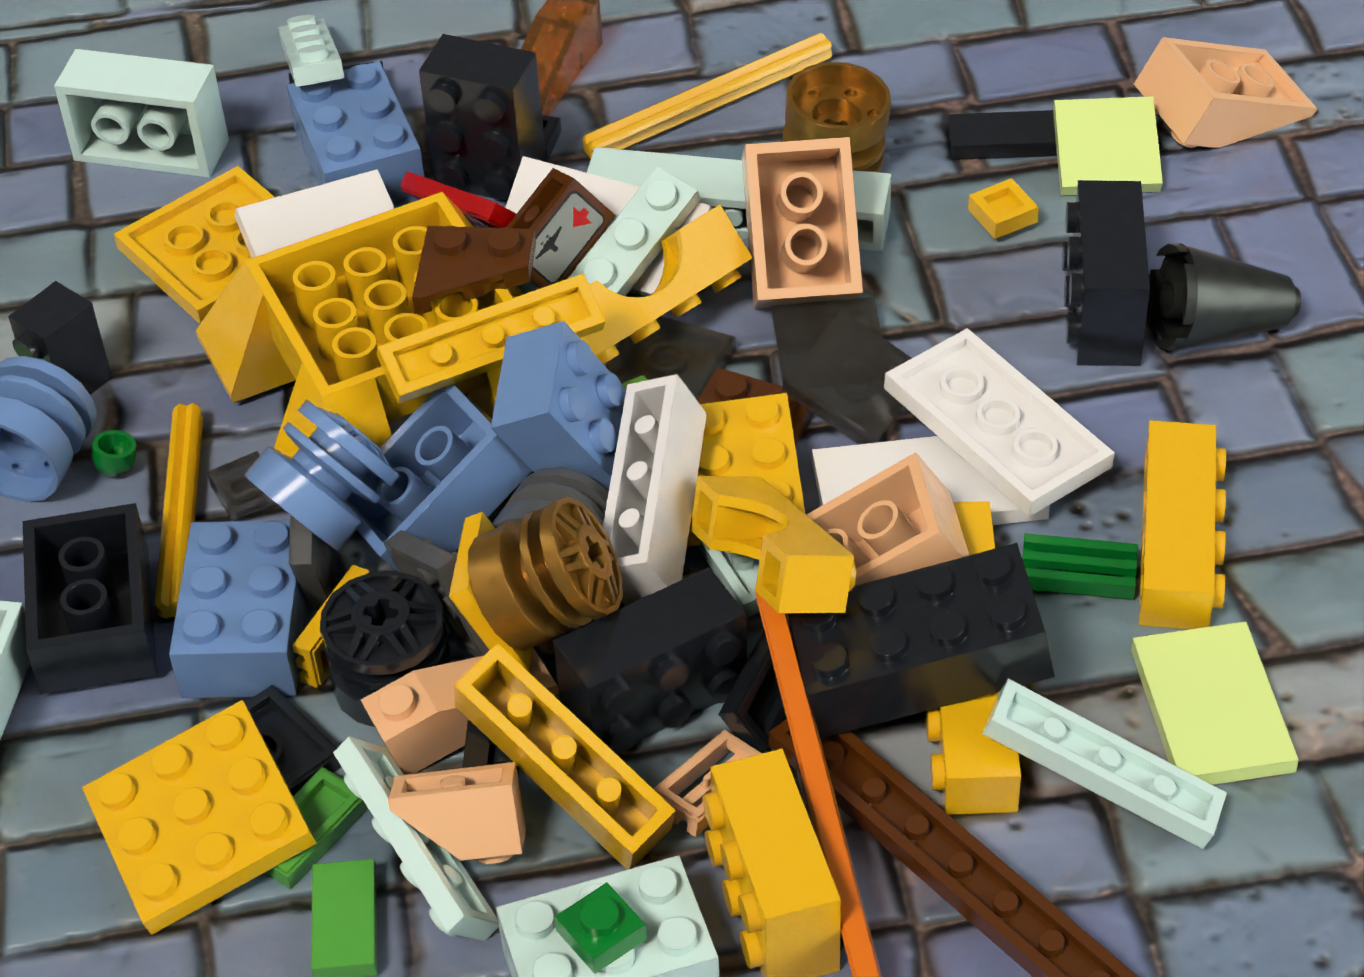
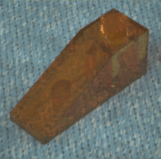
M547 0L535 15L521 50L536 52L542 115L548 116L603 44L600 0Z

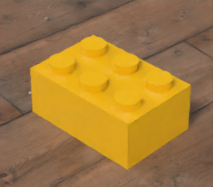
M783 749L711 766V792L702 796L705 815L711 829L704 833L705 842L713 867L723 865L728 878L722 880L723 895L728 912L731 917L741 915L746 930L740 931V941L749 969L759 967L762 977H820L840 971L841 899Z

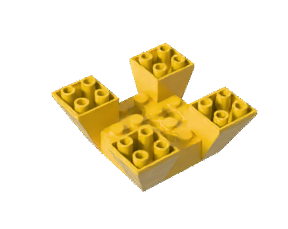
M443 192L245 260L196 329L197 338L232 403L296 380L274 445L275 449L291 458L299 450L283 429L288 422L308 438L316 430L317 426L298 411L306 400L319 408L338 413L380 448L392 436L388 422L414 413L434 391L398 404L376 355L378 346L522 295L519 286L508 289H494L484 296L468 301L463 300L460 292L431 301V312L414 314L412 295L427 226L477 227ZM501 367L454 383L464 393H468V397L479 405L491 418L493 417Z

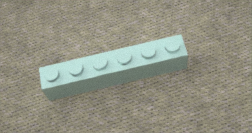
M594 147L587 173L640 187L656 166H659L697 189L701 198L700 203L711 205L712 208L721 205L740 238L748 239L742 160ZM852 170L859 250L883 252L890 216L891 174Z

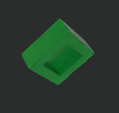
M607 882L554 916L556 931L594 974L647 940L646 924Z

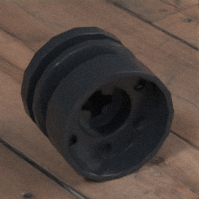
M398 571L370 572L347 581L333 592L321 611L320 634L324 643L325 656L329 662L328 671L333 694L341 710L358 723L375 727L361 699L413 670L452 662L449 643L446 640L447 629L444 622L443 605L434 588L417 576Z

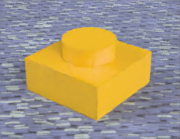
M1012 178L972 193L968 199V211L994 239L1038 222L1039 207Z

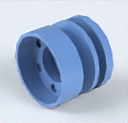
M18 356L6 358L0 363V495L25 502L45 500L56 492L70 468L73 456L82 448L84 439L89 436L97 418L94 400L82 383L64 369L42 359Z
M306 400L298 411L317 426L316 430L308 438L288 422L283 429L299 448L296 454L291 458L281 451L268 446L244 475L285 511L328 545L339 551L362 523L358 515L346 503V500L354 493L371 503L377 504L382 497L362 482L365 477L372 471L389 486H392L400 475L390 467L381 448L338 413L319 408Z

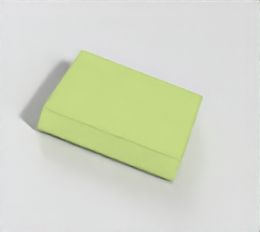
M1153 96L1054 100L1053 117L1061 196L1077 195L1078 180L1141 181L1142 192L1161 191L1163 182Z

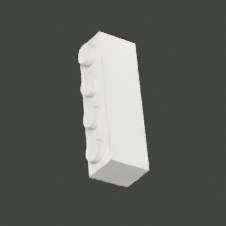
M678 374L627 384L603 522V529L607 533L617 555L622 575L623 598L621 602L625 606L682 580L707 413Z

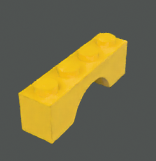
M721 205L716 206L661 241L664 254L663 274L657 288L650 296L638 298L622 296L609 290L597 280L589 285L606 323L603 330L580 339L589 345L592 352L603 364L620 354L615 344L629 336L632 342L636 344L659 330L661 327L656 318L670 310L674 318H677L700 304L702 301L697 295L699 291L711 285L714 292L717 293L742 277L737 268L753 257Z
M697 476L690 531L711 550L740 554L759 560L755 592L778 613H845L848 592L853 589L856 581L854 555L762 477Z

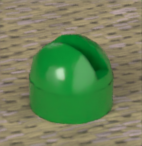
M108 430L96 435L92 441V459L95 468L107 477H116L117 473H128L136 459L135 439L130 434L119 430Z

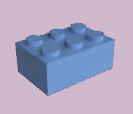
M380 61L360 64L343 70L344 78L300 87H296L295 83L286 85L294 130L318 186L378 169L392 203L413 197L403 192V188L400 185L407 171L424 177L421 149Z
M565 321L512 335L506 339L491 429L533 472L545 468H567L586 474L602 485L609 493L626 389L618 377L606 368L592 352L589 345L581 340Z
M455 384L435 390L380 447L390 467L400 475L392 486H389L372 471L365 477L362 482L382 497L381 500L374 504L354 493L346 500V503L354 510L362 522L357 528L358 532L375 552L397 571L398 569L384 545L386 540L400 530H403L422 540L428 538L438 548L452 553L459 548L465 518L482 511L488 518L532 471L491 429L492 418Z
M290 520L191 522L169 652L181 698L254 697L271 685L283 696H297L300 668L297 667L296 659L299 654L294 653L292 645L305 629L308 604L289 566Z

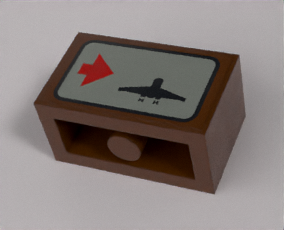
M552 168L506 228L535 229L536 249L529 283L540 289L568 279L578 263L599 240L616 215L575 178Z

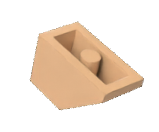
M516 762L394 777L388 797L390 811L460 861L477 859L483 864H496L509 860L515 854H522L526 826Z

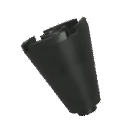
M1168 243L1160 248L1156 256H1165L1161 268L1151 269L1149 273L1150 294L1147 322L1150 329H1159L1162 339L1154 340L1158 347L1165 350H1177L1285 328L1290 324L1292 318L1298 315L1301 306L1300 291L1298 287L1294 286L1292 279L1288 275L1183 244Z

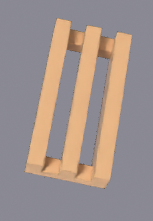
M726 730L722 731L653 788L676 810L673 823L677 825L682 820L686 821V832L694 837H697L709 826L702 796L711 792L710 772L686 796L681 798L678 795L730 751L735 754L726 762L762 754Z

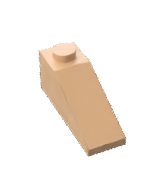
M533 648L528 672L553 695L559 693L557 684ZM483 656L413 670L361 699L380 738L404 775L415 774L465 746L467 721L469 719L455 707L454 684Z

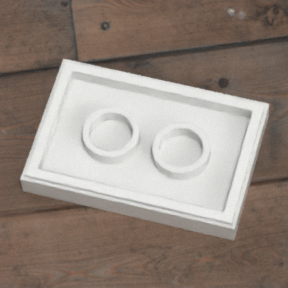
M376 169L236 208L234 217L251 258L392 210L394 206L380 173Z

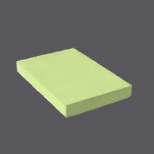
M1246 621L1132 638L1131 652L1169 763L1211 785L1296 773L1299 759Z

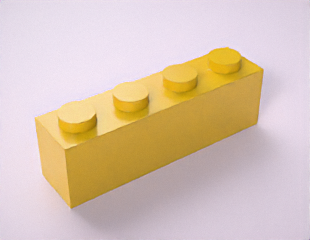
M1149 420L1144 457L1138 626L1187 630L1209 627L1212 608H1223L1225 574H1215V565H1223L1226 532L1216 531L1215 522L1223 523L1225 516L1226 489H1216V481H1224L1226 448H1216V425Z
M498 643L454 684L455 707L513 762H516V765L627 870L634 868L672 829L676 810Z

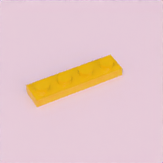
M583 273L380 345L377 348L376 355L399 404L501 367L506 339L509 336L565 321L577 336L581 338L603 330L606 320Z

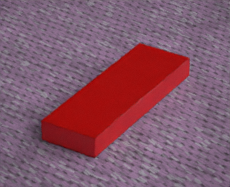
M408 171L400 185L403 188V192L418 200L443 192L472 222L488 228L506 227L516 215L515 212L494 201Z

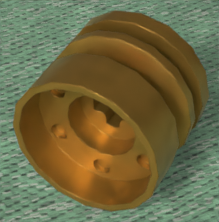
M823 62L807 66L795 74L787 86L782 142L850 137L852 170L880 173L883 167V151L886 145L885 132L888 128L891 107L890 89L881 77L864 67L854 64Z
M570 497L562 498L546 505L545 508L526 514L522 522L515 520L474 538L468 550V574L472 592L481 613L495 634L512 648L525 651L566 633L568 626L576 629L593 621V619L597 620L617 611L623 598L622 575L617 555L607 533L596 516L582 502Z

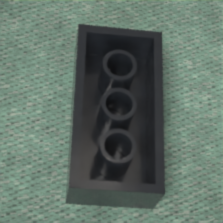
M1017 543L854 586L848 592L845 613H787L807 698L820 739L1000 692L1008 679L1023 686L1055 677L1045 628Z

